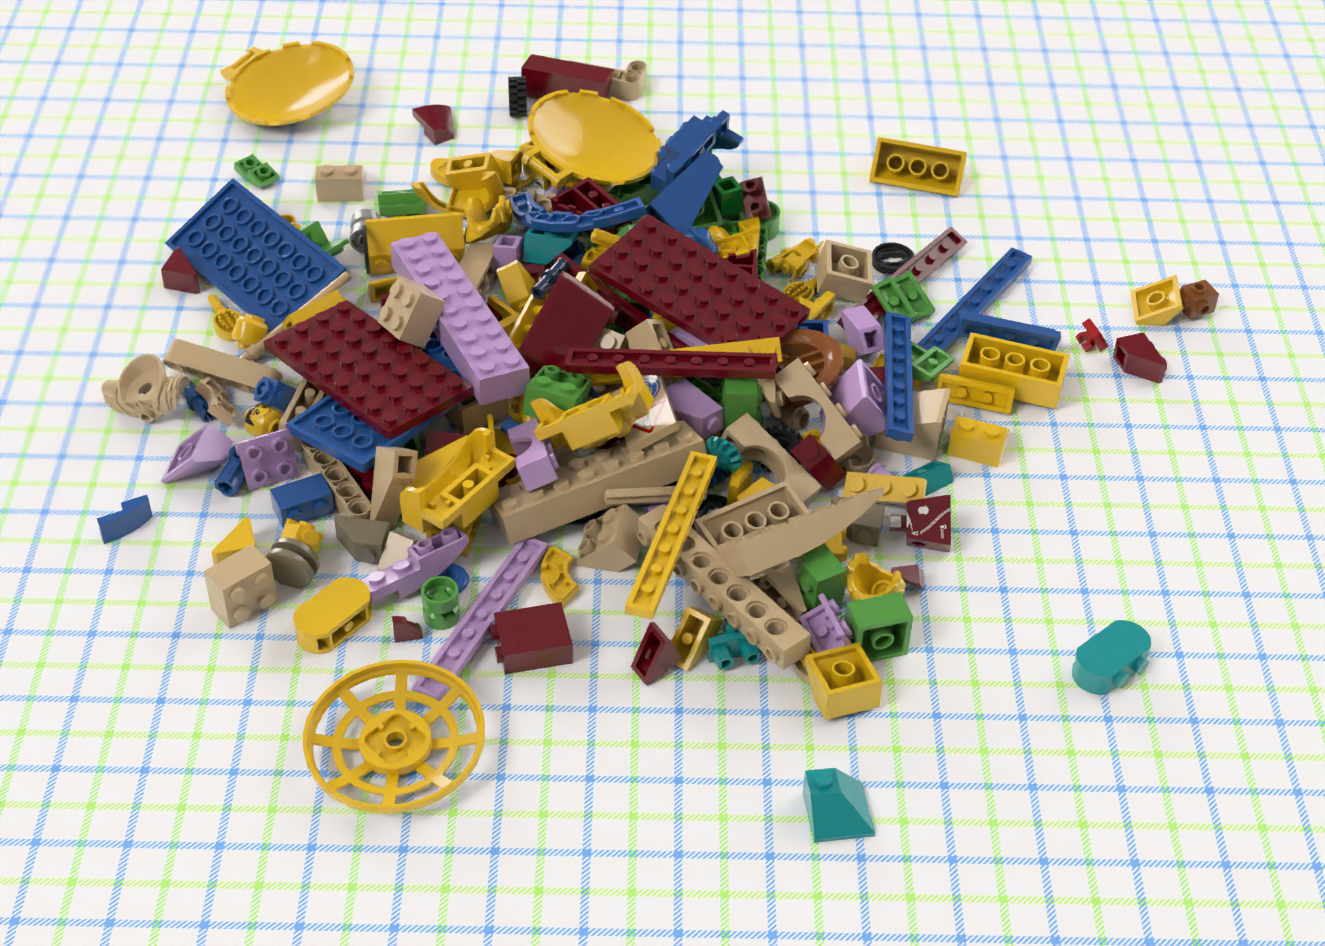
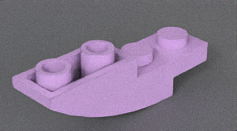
M458 526L446 528L441 533L428 539H422L415 545L408 547L409 558L399 560L381 571L373 572L368 577L361 579V581L368 586L373 602L393 592L402 599L420 589L428 579L441 574L460 555L469 543V538Z

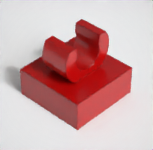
M1090 318L1082 322L1086 331L1078 333L1076 339L1079 344L1083 343L1081 346L1085 352L1092 350L1095 345L1100 352L1109 347L1103 335Z

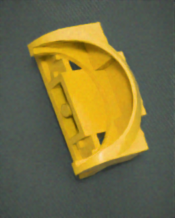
M627 361L616 366L624 387L620 389L621 394L615 397L608 393L567 411L561 410L543 398L531 401L530 404L540 420L534 434L538 441L546 438L551 440L555 449L564 445L566 448L571 447L572 450L580 447L582 449H587L591 446L598 447L614 437L621 438L631 431L635 420L646 416L650 412L649 410L654 402V398L637 367L632 362Z
M482 427L476 428L468 435L451 462L427 486H421L418 489L408 486L400 493L403 522L423 534L433 525L442 530L450 523L462 529L466 528L499 498L498 481L516 466L515 458L494 447L491 430Z

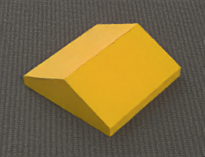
M1177 275L1130 290L1136 325H1165L1183 310Z

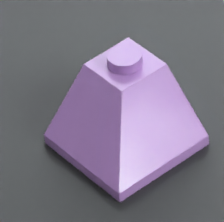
M209 422L178 445L161 481L164 484L210 471L219 464L221 466L224 465L230 458L229 450L234 441Z

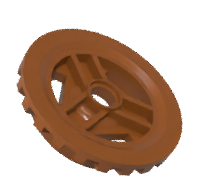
M795 329L780 344L782 365H777L776 374L799 358L803 364L808 361L817 373L813 378L818 385L823 382L830 391L829 387L835 386L839 382L838 377L843 374V353L840 345L829 335L816 330ZM776 382L779 391L782 390L781 387H780V386L778 385V383ZM784 393L785 406H781V408H797L813 402L808 400L791 402ZM762 394V402H759V403L765 402V399H764V397H763V394Z

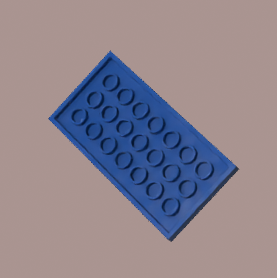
M234 178L222 187L165 242L172 251L180 247L193 269L243 312L265 319L264 323L268 326V333L345 271L349 273L346 267Z
M433 331L425 348L414 345L463 379ZM328 395L285 425L292 436L365 473L375 466L376 446L401 447L461 402L390 441Z

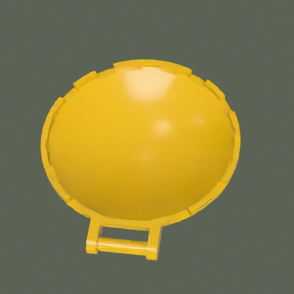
M300 41L282 44L283 48L274 51L270 49L263 51L251 46L247 49L246 54L230 66H225L220 70L221 75L230 81L229 86L225 88L227 105L238 118L257 125H286L309 119L335 105L350 89L355 74L350 56L336 45L321 41H312L311 44H300Z
M566 89L543 96L531 108L527 128L535 147L523 155L521 162L526 166H532L549 179L551 185L556 189L561 188L575 178L584 180L587 177H590L598 184L625 185L635 183L650 175L653 167L657 165V152L662 146L660 138H657L654 134L655 128L639 111L615 97H611L610 100L600 97L598 92L580 89L579 93H569ZM544 157L561 172L556 174L539 160Z

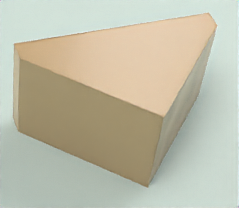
M390 531L377 571H381L399 560L409 558L407 548L415 545L422 538L407 532Z

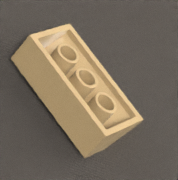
M785 480L694 520L697 534L717 550L716 546L772 524L788 523L787 519L810 512L788 481Z

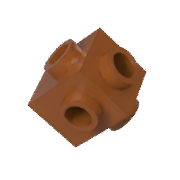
M1206 279L1181 286L1180 292L1183 303V310L1181 311L1189 319L1214 313L1219 293Z

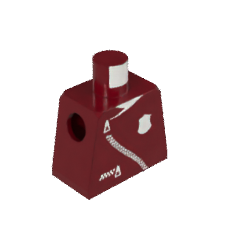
M951 495L907 501L906 515H890V532H906L907 546L950 552Z

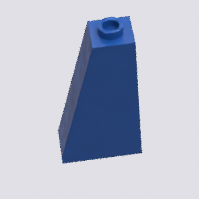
M706 149L646 207L647 215L653 216L682 234L692 226L723 168L719 158Z

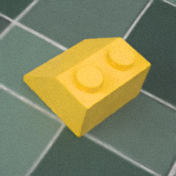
M957 416L951 431L947 455L998 468L1010 430L995 424Z
M859 642L805 655L804 660L813 698L825 720L880 707L882 680Z

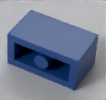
M322 473L270 489L272 508L283 529L287 518L297 522H307L335 513L333 494Z

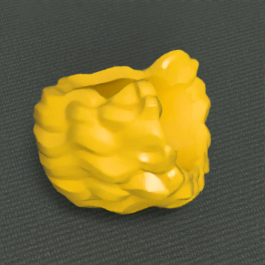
M855 553L854 558L848 562L845 586L853 601L897 592L904 594L906 584L899 571H894L892 574L880 568L877 563L869 562V556L866 553Z

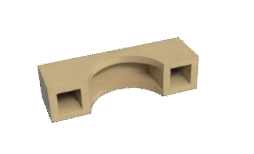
M797 358L776 374L775 381L791 402L808 400L817 403L823 408L826 425L819 440L839 464L864 446L860 441L863 434L855 424L848 425L844 419L847 413L839 403L833 405L828 398L832 393L823 382L818 385L813 378L817 373L808 361L803 364Z
M746 413L725 429L721 438L729 441L737 448L742 460H756L766 465L774 474L777 484L787 480L805 506L814 500L822 486L794 457L780 446L776 439L772 438L761 427L757 420Z

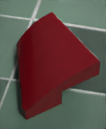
M432 104L412 109L413 117L424 127V135L434 145L454 139L450 106Z

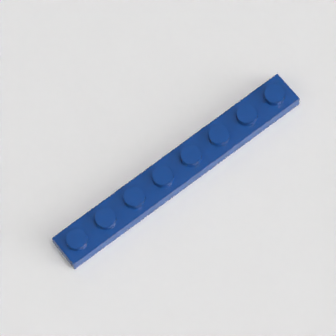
M1011 247L917 345L927 351L936 346L947 352L961 337L957 336L959 311L983 314L1031 264L1032 255Z
M886 312L884 318L885 437L896 441L911 442L914 436L911 317Z

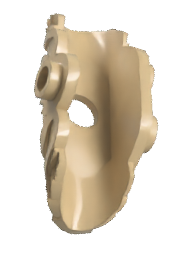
M146 353L131 360L123 369L119 380L107 379L103 382L101 392L104 401L113 410L130 417L139 416L141 420L150 423L157 421L161 414H168L171 409L177 408L179 396L182 395L184 387L189 386L190 379L182 373L167 377L165 367L160 358L155 354Z

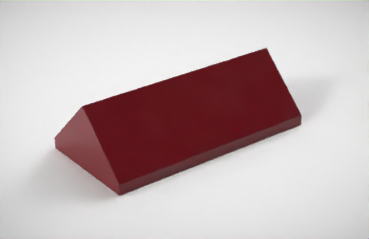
M531 54L521 67V76H526L527 97L540 99L549 93L566 89L569 93H579L580 89L598 92V96L608 98L614 69Z

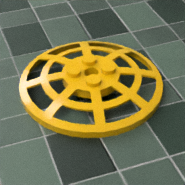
M416 660L382 661L351 671L336 680L321 694L314 703L305 722L303 751L307 767L314 781L336 801L350 808L369 813H403L424 808L440 801L455 791L470 776L483 752L486 737L485 719L481 704L473 690L452 672L435 664ZM386 675H396L395 691L379 693L361 702L350 691L354 686L370 679ZM408 675L431 678L447 685L451 689L440 701L423 693L407 691ZM340 697L350 710L339 722L334 736L317 734L316 729L323 714ZM459 697L467 703L473 713L476 724V732L460 736L456 721L448 710ZM394 701V710L385 711L375 717L368 711L369 708L378 704ZM406 702L421 703L430 707L431 710L421 717L414 712L406 710ZM358 717L365 724L359 739L344 738L348 727ZM442 717L448 727L450 737L432 739L430 726ZM393 739L403 740V743L399 746H390L388 744ZM476 744L471 761L461 774L453 781L443 776L453 763L458 747ZM314 745L332 748L334 762L341 776L329 782L322 778L314 758ZM449 749L444 761L436 770L425 763L431 751ZM342 750L360 751L364 762L350 771L343 760ZM371 771L387 776L385 787L370 785L360 780V778ZM417 771L425 778L412 785L398 787L400 775ZM432 783L441 788L439 791L422 799L395 804L397 795L416 792ZM352 784L365 792L383 795L382 804L366 803L351 799L338 793L337 790Z

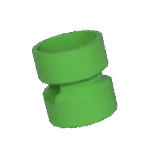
M436 576L425 581L421 587L423 619L430 628L436 630L452 628L460 619L459 592L456 582L446 576Z

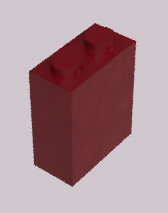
M562 602L494 613V625H489L492 642H497L498 646L494 647L497 664L502 663L504 674L573 663V644Z

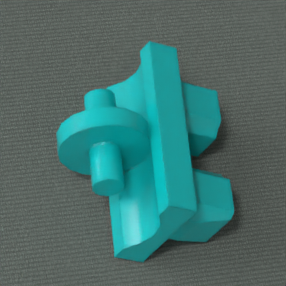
M729 623L723 625V633L715 634V637L708 638L709 651L707 659L709 663L715 662L720 670L731 668L736 657L742 656L747 664L758 663L759 648L756 645L750 644L742 632L739 630L734 631Z

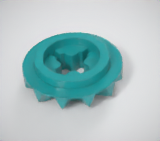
M719 437L707 439L705 442L706 453L717 456V469L722 468L728 473L729 471L736 472L742 466V457L732 443Z

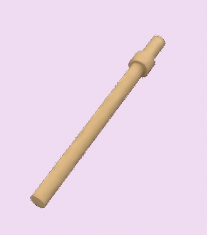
M345 271L301 308L335 290H339L352 277ZM282 323L258 343L251 344L246 348L245 353L240 358L256 361L263 355L262 352L265 350L264 340L284 331Z

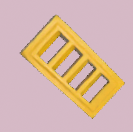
M742 461V466L736 472L730 473L727 505L737 502V496L751 485L752 462Z

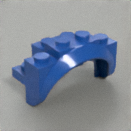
M722 110L717 116L712 118L706 115L701 120L693 115L688 122H683L679 131L670 136L665 145L657 152V165L653 167L650 173L651 188L661 193L706 149L732 150L739 147L744 138L729 129L730 114Z

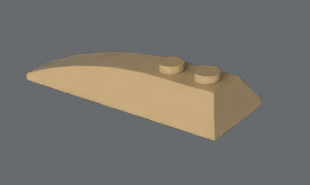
M884 487L870 489L839 500L837 505L829 504L813 510V514L806 513L787 519L788 523L783 522L766 526L716 546V549L738 577L749 576L750 580L766 575V569L771 567L774 570L785 568L790 565L789 560L822 545L843 531L863 515L885 493Z

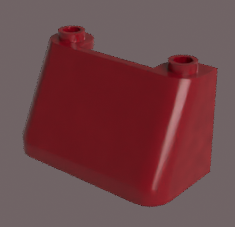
M562 271L518 349L529 366L530 376L534 377L544 365L557 366L560 370L565 371L564 364L569 347L593 348L603 329L608 324L611 326L614 324L619 312L615 311L617 306L572 275Z

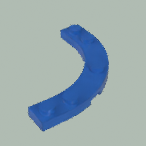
M529 190L506 197L511 200L512 213L520 223L536 230L553 232V234L600 228L612 229L619 223L636 221L641 216L647 215L645 205L640 197L609 207L585 211L580 216L572 212L554 211L552 214L547 213L546 208L539 206L533 200Z

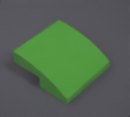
M414 189L377 192L380 217L426 213V203L419 198Z
M911 271L896 278L891 276L871 286V290L886 312L911 317V323L934 314L936 310Z
M911 341L913 380L931 381L955 361L954 357L936 346L927 351Z

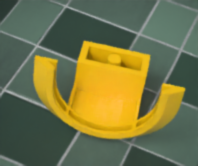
M491 152L449 158L445 177L452 186L448 204L436 198L424 181L411 183L416 194L427 205L442 213L462 212V218H466L464 204L468 202V198H480L483 210L488 213L496 207V204L499 202V196L504 195L505 192L504 185L500 179L502 170Z

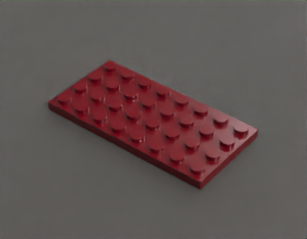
M649 214L595 259L588 269L590 274L708 345L779 337L781 344L810 313V308Z
M348 300L339 302L335 306L264 340L265 350L389 441L474 395L473 385L413 344L396 338L376 319Z

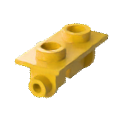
M804 239L795 248V253L791 252L782 261L781 270L792 275L790 283L797 276L799 278L803 277L811 262L813 264L816 263L824 241L816 245L814 239Z

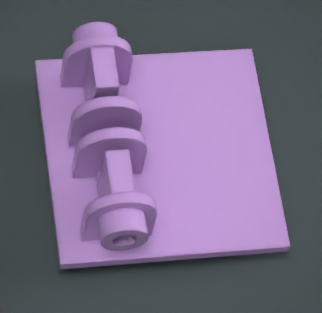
M287 428L240 441L235 446L236 453L241 459L248 491L300 476L291 434Z

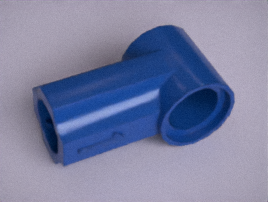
M236 445L230 448V459L214 482L215 489L219 490L222 495L229 497L237 494L245 481L241 459L236 453Z

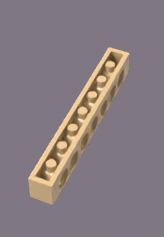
M665 504L638 518L637 538L642 545L648 548L651 546L667 506ZM691 528L673 570L675 575L685 580L696 594H700L709 603L713 610L720 612L733 628H737L745 635L750 644L756 645L770 662H774L782 670L808 655L811 634L746 576L738 577L718 551Z

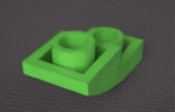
M254 154L234 162V170L246 181L258 188H263L280 180V176L267 162L262 164Z

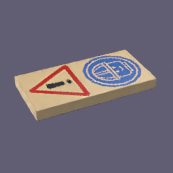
M642 376L654 398V402L649 410L650 412L646 416L636 419L631 427V431L624 436L630 452L642 450L680 429L662 376ZM620 389L612 393L613 397L621 394Z

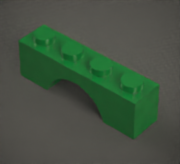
M719 175L712 190L721 217L742 212V186L733 176L722 179Z

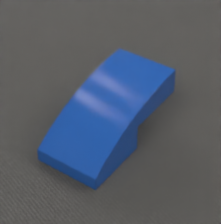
M147 494L121 502V511L96 518L104 544L132 533L153 517Z

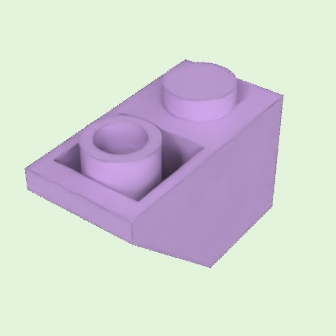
M864 305L840 311L849 347L856 349V358L872 355L884 350V336L881 325Z

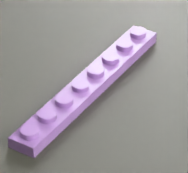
M528 538L515 545L430 664L442 667L459 677L489 635V625H494V613L506 611L548 550V543ZM420 676L412 687V691L426 694L438 701L450 689L441 682Z

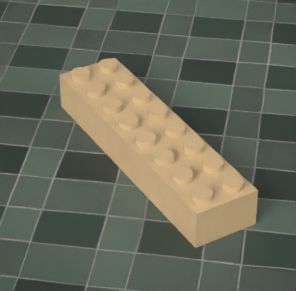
M684 420L677 421L679 430L642 450L630 452L626 441L623 440L614 447L600 449L594 452L593 455L571 460L569 464L556 469L557 480L527 492L522 480L508 487H500L499 498L489 506L493 522L508 543L513 545L611 507L604 502V492L607 489L662 487L679 480L691 451L707 454L704 440Z

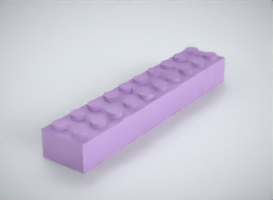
M437 232L425 233L421 236L403 238L399 241L391 242L392 267L396 274L423 284L446 302L433 332L463 379L473 385L474 396L479 404L485 405L525 394V388L530 382L529 366Z

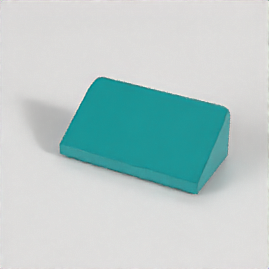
M935 460L902 475L904 477L925 478L927 480L925 496L954 482L950 464Z

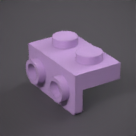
M823 593L819 594L818 597L822 604L799 617L804 629L811 634L810 640L816 652L853 644L849 638L853 635V632L845 619L840 621L838 615L842 614L836 601L834 599L829 601Z

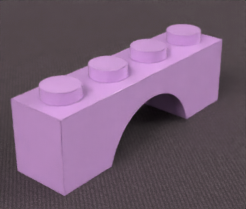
M537 418L507 430L511 444L517 454L515 458L516 467L527 492L557 480L556 469L560 468L551 440L546 438L538 441L534 434L539 424Z

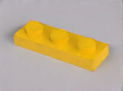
M941 372L937 384V389H951L949 399L951 403L1005 414L1011 413L1015 387Z
M847 471L843 497L847 498L870 489L884 487L885 493L875 503L906 505L907 501L925 498L927 480L925 478Z

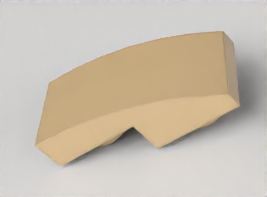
M757 379L759 386H762V394L768 408L776 418L781 417V406H785L783 390L779 391L775 379Z

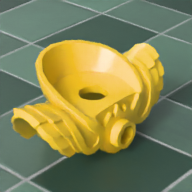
M500 195L499 202L493 208L490 220H488L480 198H468V202L464 204V214L468 220L464 233L465 244L483 241L496 234L506 233L512 224L513 218L511 200L506 199L505 195Z

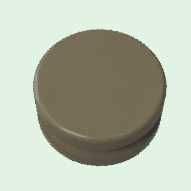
M283 537L275 540L270 551L265 556L272 564L274 580L282 585L297 589L307 587L320 567L319 558L314 550L305 543L293 538Z

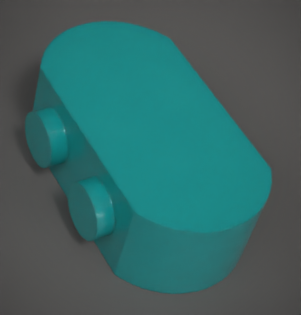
M1115 620L1077 648L1071 672L1073 680L1081 689L1096 695H1107L1115 688H1122L1135 673L1141 674L1148 666L1149 661L1147 659L1151 648L1150 635L1137 623L1127 620Z

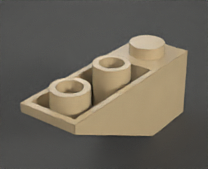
M376 446L370 520L389 522L390 529L395 528L401 513L400 493L408 486L412 487L415 480L418 451L401 447Z

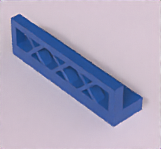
M960 310L958 314L957 336L969 338L970 333H976L1056 351L1061 340V331H1056L1052 328Z

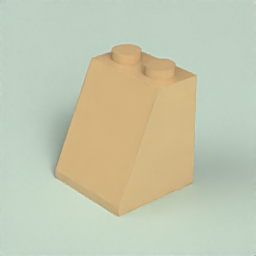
M942 388L913 392L914 436L912 441H896L885 437V430L871 436L875 437L874 448L932 461L935 460L945 428L951 389Z

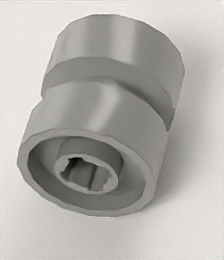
M360 209L351 217L349 240L350 245L357 252L364 253L362 225H366L365 220L381 218L374 210Z

